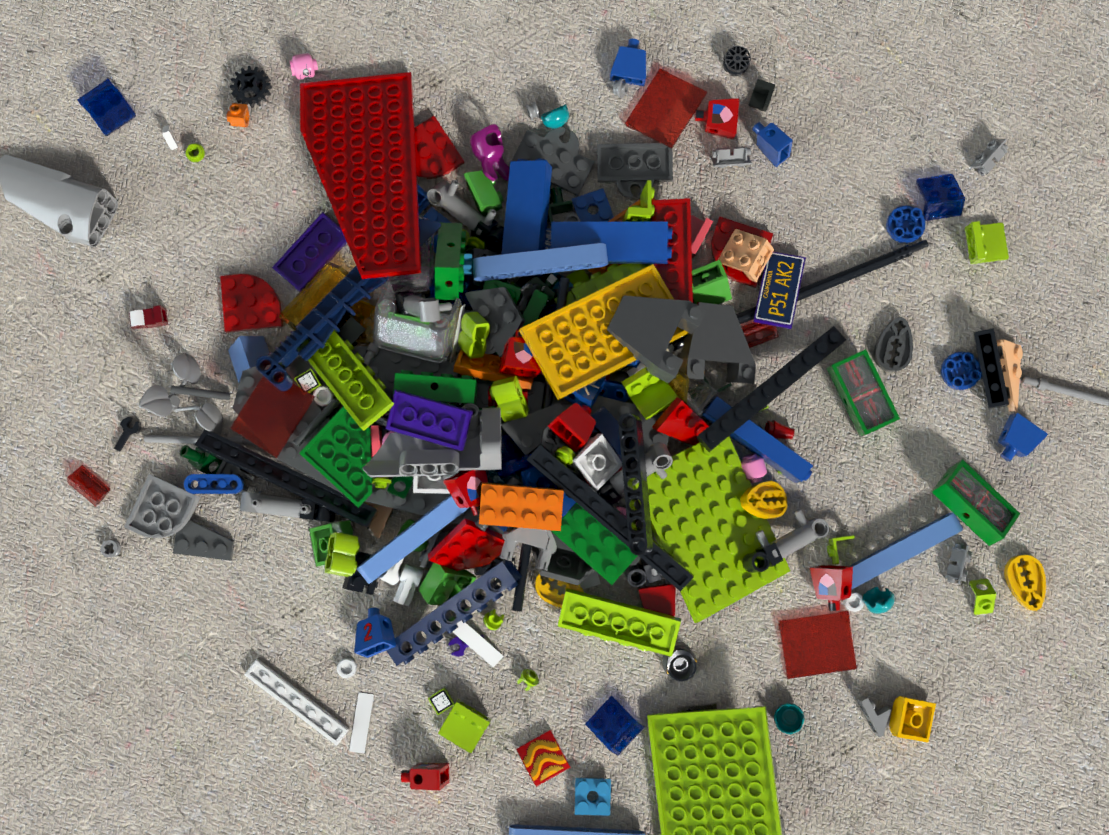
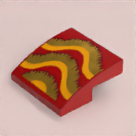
M551 730L516 749L536 787L571 768Z

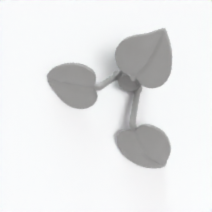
M187 353L180 354L174 358L172 369L178 378L183 379L179 386L183 387L187 381L191 384H196L201 376L200 367L196 360ZM160 385L151 386L140 400L138 407L160 417H166L172 411L177 413L179 411L198 410L195 418L202 428L218 435L222 433L223 419L221 412L211 403H205L202 407H179L180 400L175 396L176 393H171L168 396L167 390Z

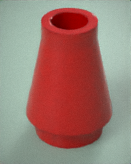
M775 420L767 421L764 429L776 439L792 440L795 433L794 428H790Z

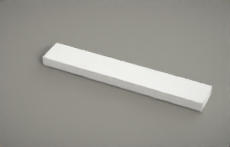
M258 658L244 674L336 746L350 728Z

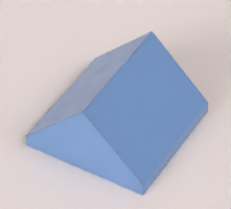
M239 336L228 349L238 382L240 383L242 371L255 367L258 358L264 355L267 356L270 353L264 336Z

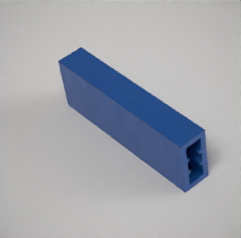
M537 158L535 161L518 159L517 161H510L501 255L545 250L552 166L545 159ZM543 274L522 277H542Z
M551 222V249L604 243L607 248L608 264H668V258H672V247H668V239H672V227H669L668 222Z
M716 397L701 416L710 423H714L732 407L719 397ZM748 420L730 435L732 439L753 454L757 453V456L763 457L764 462L781 472L782 475L793 483L807 481L812 474V464L751 420Z

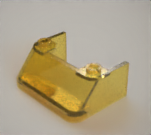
M327 263L284 308L279 318L295 331L298 323L320 303L348 272L337 264Z

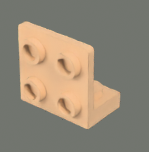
M735 229L718 260L723 265L743 271L749 280L757 282L774 249L767 239Z

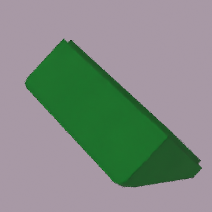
M538 290L534 291L522 315L525 319L523 327L538 319L549 298L548 295Z

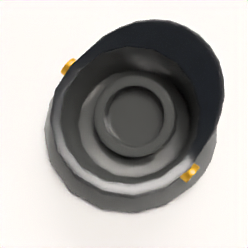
M678 645L674 647L672 657L663 656L662 664L664 671L671 679L682 682L693 677L696 672L697 661L694 653L689 648Z

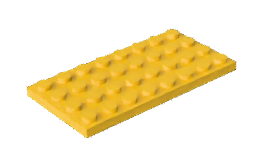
M654 264L520 328V334L558 400L636 361L633 357L634 354L627 347H624L607 328L623 296L674 300ZM677 327L670 343L689 333Z

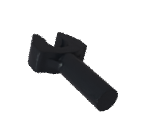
M127 417L120 423L123 433L114 447L119 452L123 449L130 435L134 433L139 434L141 431V422L139 421L134 424L133 428L129 427L133 419L132 417Z

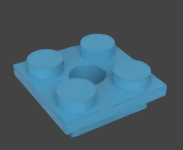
M575 777V815L610 816L611 778ZM590 791L598 793V798L595 801L587 798V794Z

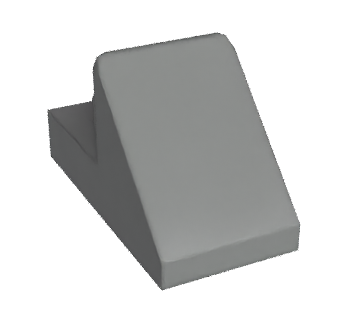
M865 696L857 698L874 734L882 737L891 708L885 706L875 711L877 707L871 698L868 699Z

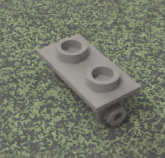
M994 139L987 144V148L975 158L970 167L978 168V173L982 176L988 174L996 165L992 159L999 162L1007 153L1008 146L1004 144L1007 140Z
M747 146L733 147V154H730V147L716 148V150H712L711 159L713 166L725 168L727 166L743 167L751 165L752 162L749 157L751 155V148H747Z
M955 544V547L952 548L950 560L957 562V566L949 564L946 575L948 582L955 583V580H959V585H962V581L966 582L968 570H965L967 562H971L973 554L969 546L963 549V545Z

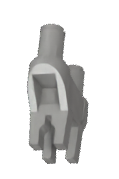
M509 527L504 531L502 537L505 541L499 558L512 561L516 544L519 542L538 547L540 550L535 568L548 571L551 555L557 549L551 530Z

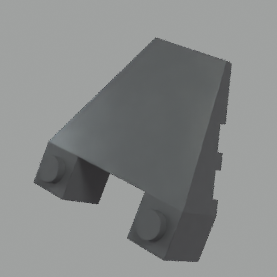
M623 296L607 330L634 354L633 357L637 361L640 360L647 367L646 370L650 374L669 383L676 377L683 362V359L666 351L676 328L679 327L692 334L700 326L707 310L691 301Z
M697 302L698 306L707 311L700 326L692 334L689 333L684 337L683 348L677 356L683 359V362L675 378L704 379L705 361L727 363V383L755 384L756 364L733 306Z

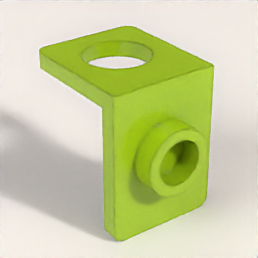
M854 535L828 538L829 546H827V553L832 559V564H839L836 541L854 539Z
M989 579L971 580L969 584L976 596L973 613L975 615L993 613L996 592ZM979 584H983L987 586L988 589L980 590L976 586Z

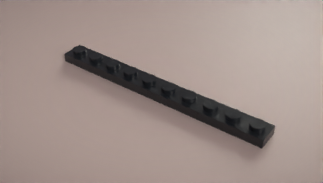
M835 326L830 328L696 437L708 452L712 451L846 341L845 337Z
M204 429L195 443L196 448L366 528L370 527L378 512L376 508L365 503L358 508L344 494L211 431Z
M540 443L527 458V461L560 489H564V492L629 547L627 517ZM654 540L652 551L647 555L639 556L679 591L694 578V575ZM639 541L638 549L642 552L645 544L643 541Z

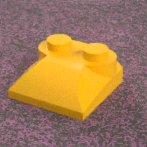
M898 696L894 700L889 722L890 732L895 737L928 743L936 704Z

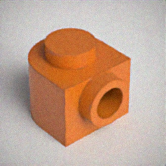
M232 103L229 107L230 111L228 110L227 121L230 122L231 126L247 128L249 125L247 104Z

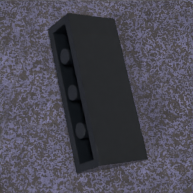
M994 328L974 332L973 335L988 409L1008 406L1009 401Z

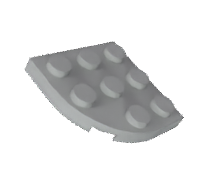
M149 474L124 527L145 537H169L180 531L188 523L200 496L189 493L174 484Z

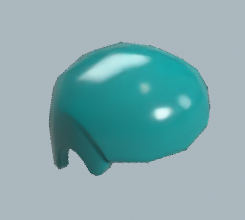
M565 104L542 114L543 124L551 129H557L566 124L569 119L567 105Z
M874 587L863 595L862 600L871 613H885L893 607L895 596L888 588H885L886 591H882L878 587Z
M785 703L776 710L774 721L776 727L782 733L791 735L801 730L805 716L802 709L796 704Z

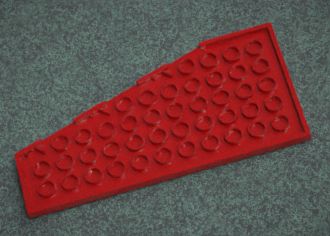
M411 72L300 83V131L361 278L369 279L421 273Z

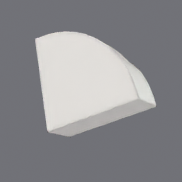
M164 126L162 135L168 146L172 150L178 148L170 126Z

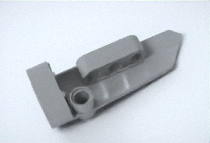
M7 154L0 157V184L6 200L62 234L72 243H81L90 247H96L99 244L118 209L117 200L106 189L78 181L66 173Z
M466 404L462 407L473 411L463 451L394 432L389 434L378 452L362 469L369 477L455 475L458 471L502 470L501 408H482V410H479L474 404Z

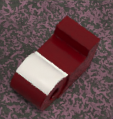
M161 305L129 312L130 327L132 329L168 325L167 310Z

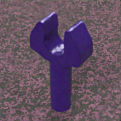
M458 636L454 637L448 644L449 646L459 644L460 649L451 654L457 657L463 656L465 649L469 647Z

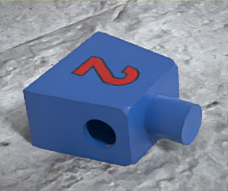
M376 607L369 608L368 618L357 623L354 653L366 658L396 647L392 622L390 618L380 615V609Z

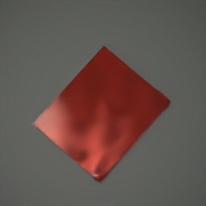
M660 68L624 124L632 130H636L673 148L706 96L707 91Z
M263 376L230 429L277 458L315 397L295 384H292L291 388L287 391H280ZM281 377L278 382H281L284 377Z
M848 611L778 620L787 679L857 669Z

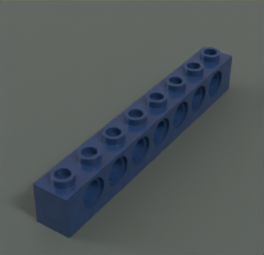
M503 560L395 638L396 647L386 650L396 666L402 662L406 665L415 658L413 654L418 652L420 655L429 648L427 644L430 642L436 644L444 638L442 635L444 632L447 631L450 634L457 629L458 622L462 620L465 623L473 617L472 612L477 610L479 613L488 607L486 602L491 599L495 602L503 596V590L507 588L510 591L519 585L517 580L522 577L511 561ZM495 578L501 581V586L496 584ZM480 589L486 592V596L480 593ZM465 599L471 603V607L466 605ZM451 610L455 612L456 617L451 615ZM436 621L441 624V628L437 626ZM421 631L426 634V638L422 636Z

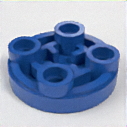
M908 205L894 209L886 221V229L889 236L902 244H909L919 239L925 230V219L921 209Z
M955 352L946 357L941 366L943 381L955 390L971 388L982 376L979 362L970 352Z

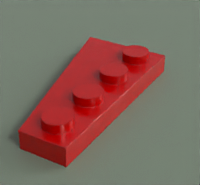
M678 397L675 398L652 426L653 429L691 445L699 443L696 437L709 427Z

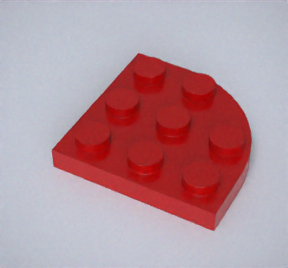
M435 116L415 127L416 171L418 177L427 179L439 178L449 174L465 163Z
M719 216L711 242L712 256L715 261H718L735 229L765 238L769 243H771L773 233ZM722 264L729 279L754 288L757 287L759 278L757 282L751 281L743 271Z
M250 274L220 276L224 330L226 333L283 327L280 299L275 290L266 281Z
M465 518L428 554V559L431 562L454 569L455 571L472 569L488 565L501 554L505 540H503L502 534L489 528L483 531L475 522Z

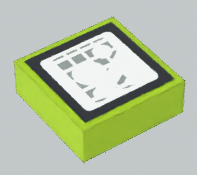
M309 369L294 378L304 396L322 386L313 369Z
M445 687L428 697L437 715L455 705Z

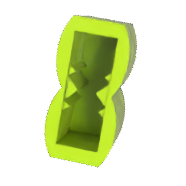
M478 312L465 313L461 320L462 331L458 337V346L470 359L483 357L486 351V339L489 335L490 325Z
M517 376L494 381L490 388V395L498 404L497 407L501 408L503 421L508 422L527 417L529 408Z
M339 532L330 534L328 554L325 561V573L344 577L352 576L357 569L355 555L360 548L358 536Z

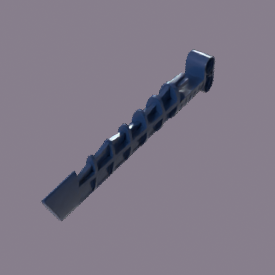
M419 218L420 247L441 227V223ZM355 266L298 323L297 329L291 331V335L286 336V340L284 342L281 341L279 347H275L276 350L258 358L256 361L257 370L278 390H289L293 384V379L285 371L288 365L298 355L307 362L319 348L323 349L334 330L336 332L340 331L337 324L344 313L347 311L352 316H355L356 313L350 307L364 297L370 300L372 297L369 294L385 284L389 277L362 279L357 266ZM271 365L269 369L265 370L266 366ZM281 377H284L281 382H278Z

